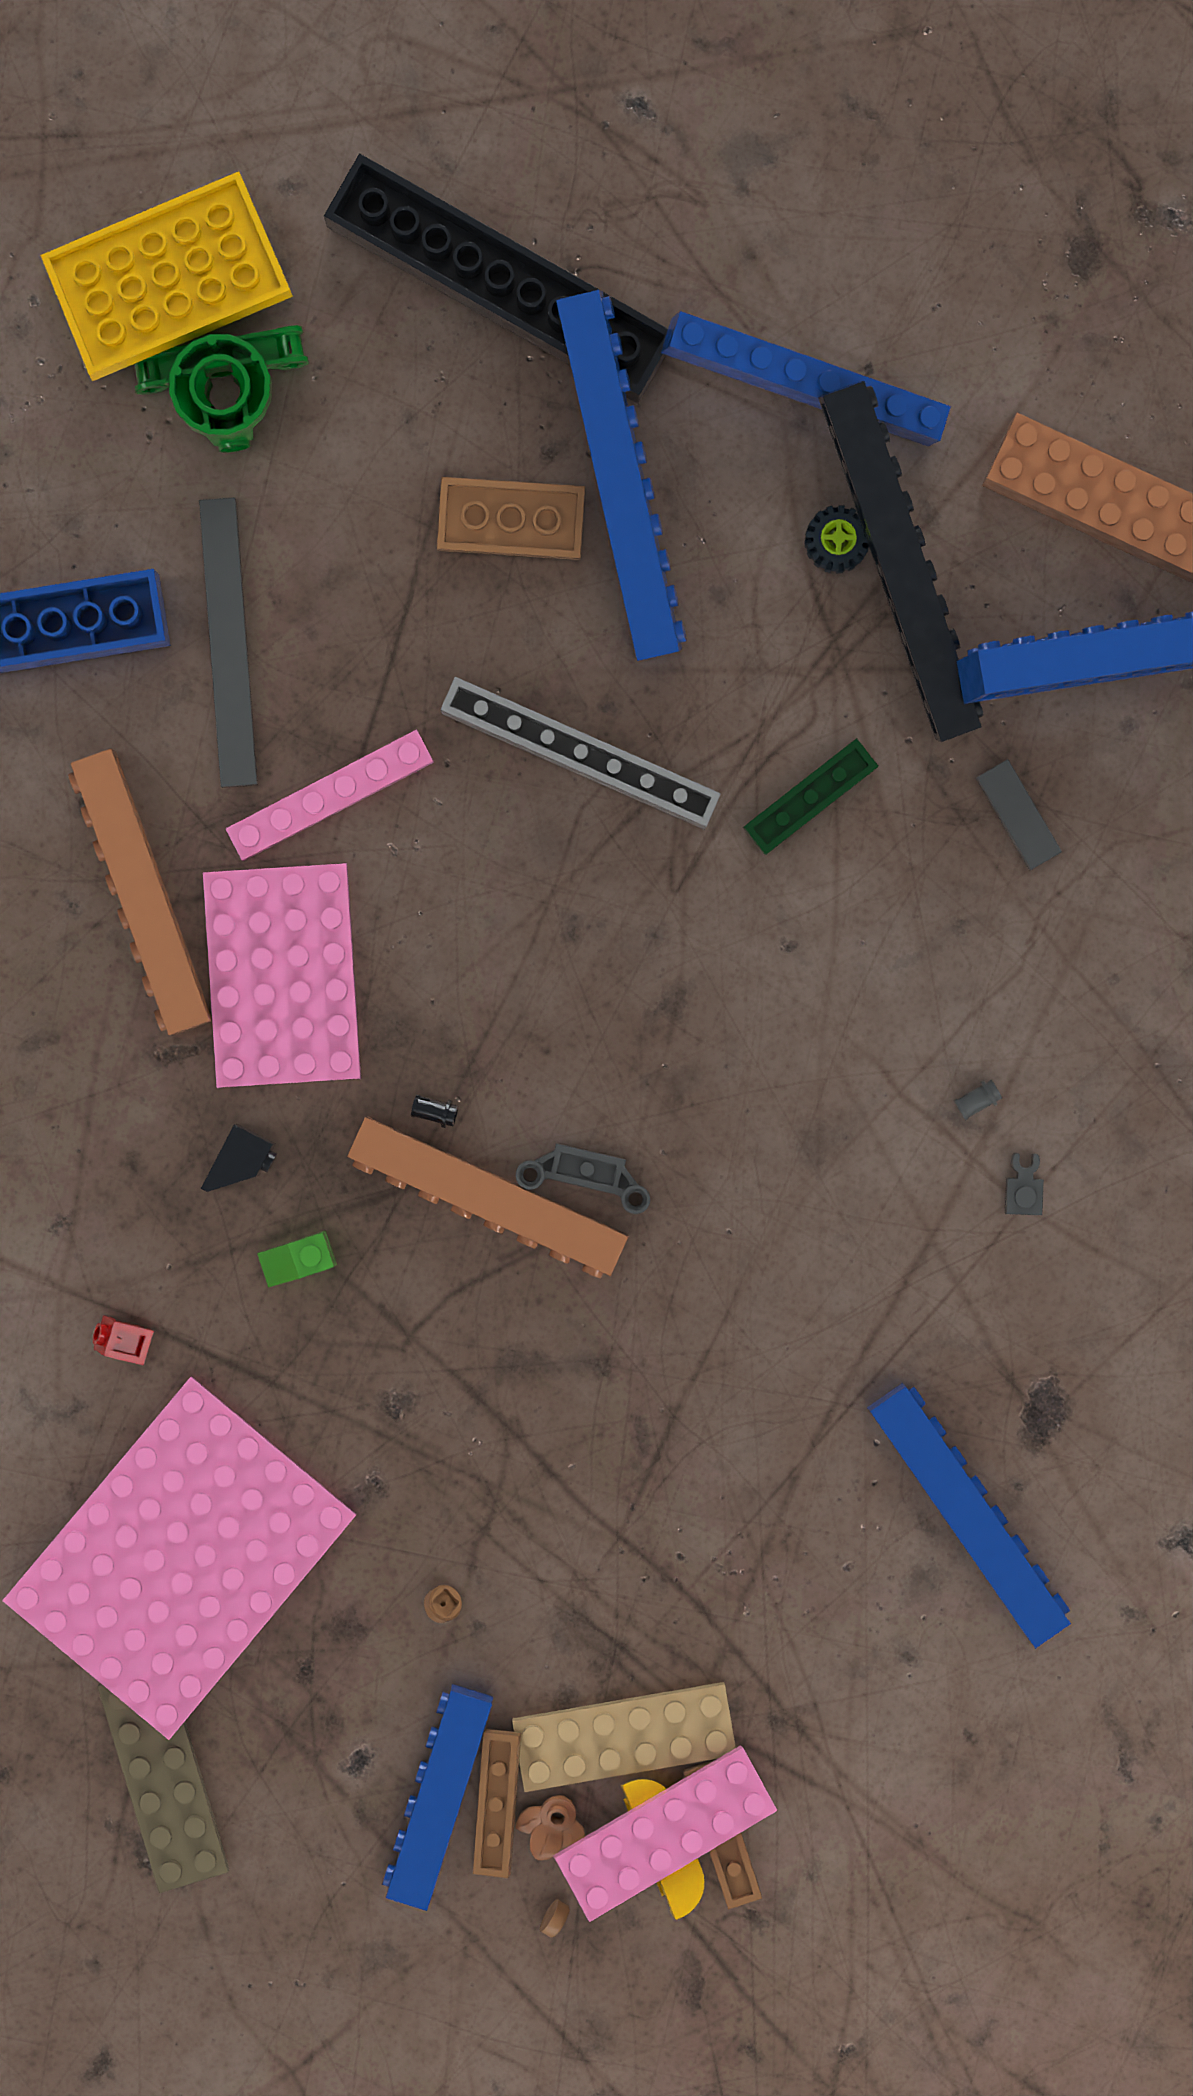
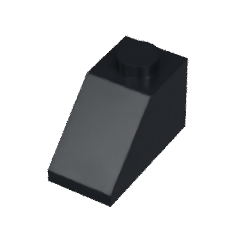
M234 1124L201 1189L209 1192L259 1176L262 1170L268 1173L277 1156V1153L272 1151L276 1143L239 1124Z

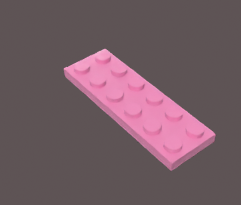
M740 1745L553 1855L586 1918L591 1922L775 1813L777 1809L747 1753Z

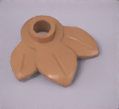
M562 1795L552 1796L542 1806L526 1808L520 1813L515 1826L517 1830L531 1834L530 1851L534 1858L540 1861L551 1859L560 1849H565L585 1837L583 1826L576 1820L574 1804ZM555 1812H560L564 1815V1817L557 1818L554 1817L552 1814Z

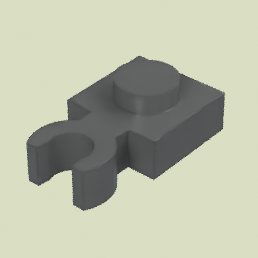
M1013 1153L1011 1165L1017 1173L1016 1178H1006L1005 1214L1042 1215L1044 1180L1033 1179V1173L1037 1171L1040 1165L1039 1155L1032 1154L1030 1166L1023 1168L1019 1163L1020 1154Z

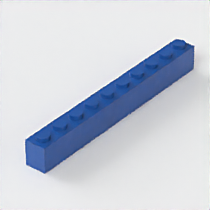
M596 290L556 300L637 661L679 652L682 650L681 643L686 642V634L682 620L676 621L673 607L679 606L675 586H668L665 572L670 571L671 567L667 550H660L657 536L663 535L660 517L658 513L652 515L649 500L655 499L651 478L644 479L641 464L647 463L643 442L636 443L633 428L639 427L635 406H628L625 392L631 391L627 370H620L617 356L622 355L623 351L619 334H612L609 319L615 318L610 296L604 297L603 291Z

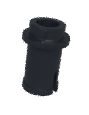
M417 1094L413 1102L411 1117L441 1123L442 1128H446L447 1125L453 1127L459 1106L453 1105L451 1100L445 1103Z

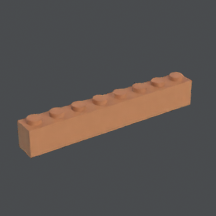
M108 749L70 763L73 770L72 773L68 774L71 786L75 794L81 793L85 806L80 808L86 826L88 828L93 827L98 840L93 841V846L99 861H106L110 874L105 875V879L112 896L118 894L122 908L117 909L123 928H130L134 938V942L130 943L131 952L136 963L142 962L147 975L142 977V981L149 997L155 996L159 1009L155 1010L154 1014L160 1030H167L168 1035L174 1036L212 1022L209 1007L116 751Z
M369 1117L364 1118L347 1156L354 1160L353 1167L372 1175L374 1169L387 1175L385 1181L396 1187L405 1189L407 1184L420 1190L417 1196L429 1202L438 1204L439 1199L452 1204L450 1211L467 1219H470L472 1214L485 1219L483 1226L500 1234H503L505 1229L518 1234L516 1241L533 1249H536L537 1244L543 1245L551 1249L549 1256L567 1264L570 1259H574L584 1264L581 1269L582 1271L600 1279L603 1273L609 1276L612 1275L629 1237L621 1231Z

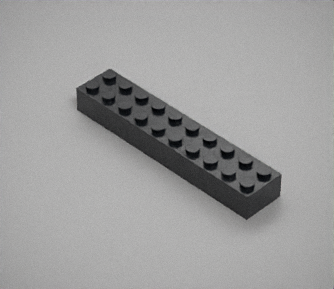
M359 153L324 214L326 226L571 366L556 300L599 289ZM603 292L604 297L610 296ZM610 296L615 318L609 319L612 334H619L623 351L622 355L617 356L620 370H627L631 391L625 392L626 398L639 404L666 357L661 351L668 328Z

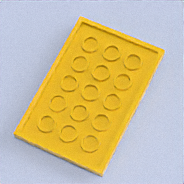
M239 171L40 255L92 381L293 297Z

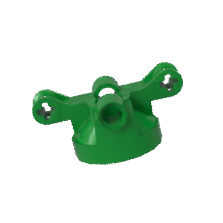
M298 325L285 326L239 336L209 334L192 341L188 345L170 348L133 364L138 384L135 386V393L141 395L154 394L169 388L170 397L179 417L193 431L206 436L214 446H218L219 452L229 453L248 449L251 446L250 441L253 440V428L264 418L272 400V379L268 369L289 370L309 364L308 357L304 356L301 335L304 333L303 327ZM288 342H290L291 344V354L289 352ZM232 376L234 383L240 388V395L236 404L224 410L216 409L210 401V391L213 387L210 379Z

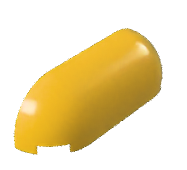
M637 1779L621 1785V1789L626 1796L623 1800L627 1811L659 1794L666 1788L655 1781L647 1779ZM698 1858L656 1883L661 1896H666L670 1912L675 1920L689 1914L702 1897L704 1874Z

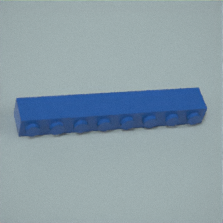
M682 311L671 318L661 351L662 354L819 409L822 408L818 396L858 381H865L866 387L872 386L877 397L878 407L874 408L878 422L884 421L889 433L925 446H931L941 441L951 408L949 405Z
M901 1383L868 1406V1410L1036 1649L1071 1624L1065 1616L1070 1609L1058 1593L1051 1596L1044 1586L1050 1582L1038 1564L1031 1567L1024 1555L1029 1550L1017 1534L1010 1537L1003 1526L1008 1523V1520L997 1505H994L992 1508L989 1507L983 1498L988 1493L976 1475L969 1478L962 1467L967 1464V1461L957 1447L953 1446L949 1449L943 1441L942 1437L947 1433L935 1416L931 1419L927 1418L921 1409L926 1403L915 1387L908 1390Z

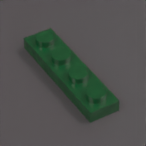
M856 738L747 823L743 829L765 856L879 766Z

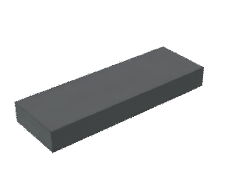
M1008 759L976 777L1029 871L1062 852Z

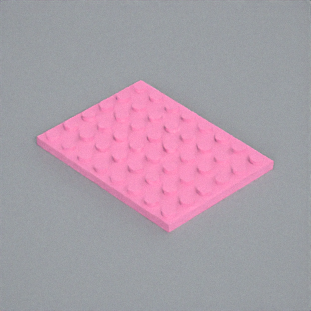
M191 1376L2 1601L164 1737L170 1740L354 1519L356 1513Z

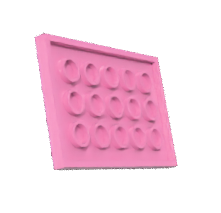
M347 863L203 872L217 1088L360 1079L361 1068Z

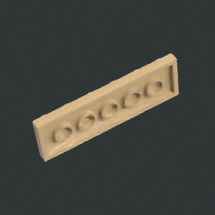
M724 1682L512 1719L514 1732L521 1733L519 1763L524 1792L718 1759L736 1748Z

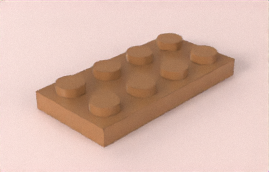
M441 477L437 551L581 560L585 486Z

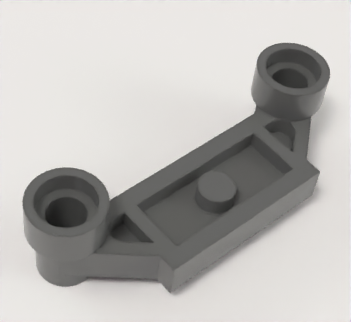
M556 1143L554 1151L536 1160L524 1161L516 1170V1180L525 1189H535L542 1184L543 1180L552 1179L616 1194L621 1198L624 1209L632 1214L644 1212L650 1204L648 1191L643 1186L638 1185L625 1168L626 1159ZM534 1168L537 1171V1178L533 1181L526 1180L523 1175L524 1170ZM633 1192H638L642 1195V1201L638 1205L629 1203L628 1198Z

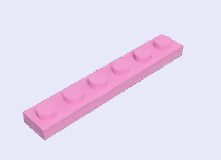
M415 730L227 827L226 831L241 860L245 861L434 762L418 731Z

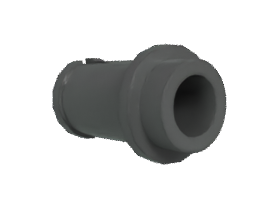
M984 1080L981 1081L982 1086L954 1100L965 1121L991 1104L997 1106V1101L1002 1099L992 1080L987 1083Z

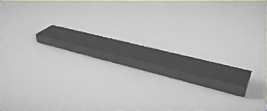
M235 497L199 500L220 783L222 788L258 785L237 502Z

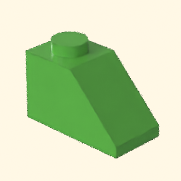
M326 1230L257 1253L268 1288L300 1279L337 1265Z

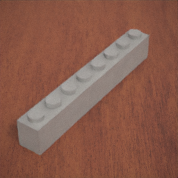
M457 677L454 678L440 709L441 713L447 717L704 830L721 795L719 792Z

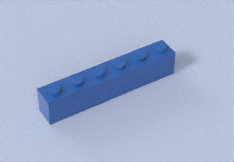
M452 1684L449 1694L442 1692L436 1713L442 1714L439 1728L431 1727L425 1747L432 1750L428 1762H420L414 1781L421 1783L417 1797L410 1795L404 1816L410 1818L406 1831L399 1829L393 1851L399 1852L395 1865L388 1864L382 1885L388 1887L387 1899L425 1911L428 1910L492 1707L493 1696Z

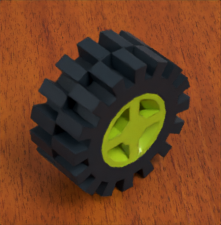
M833 505L828 506L825 510H820L810 521L805 533L804 544L805 548H807L809 559H813L814 565L817 568L822 567L825 569V572L836 571V574H840L846 570L854 569L866 556L869 545L859 516L856 513L857 510L854 508L846 509L845 505H838V507L834 508Z

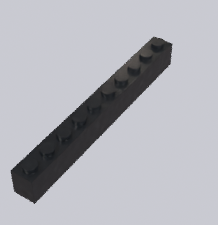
M858 381L818 396L933 735L936 740L944 742L981 728L979 718L983 717L984 714L980 702L968 704L963 702L957 667L959 658L956 650L961 648L954 628L949 629L944 616L949 614V610L943 595H937L933 581L937 580V574L931 560L925 561L921 547L926 546L922 530L919 525H913L909 513L914 511V507L907 490L903 492L898 481V478L902 477L899 462L896 456L890 457L886 446V443L890 442L889 432L884 421L878 422L874 408L878 407L874 389L872 386L866 387L865 381Z

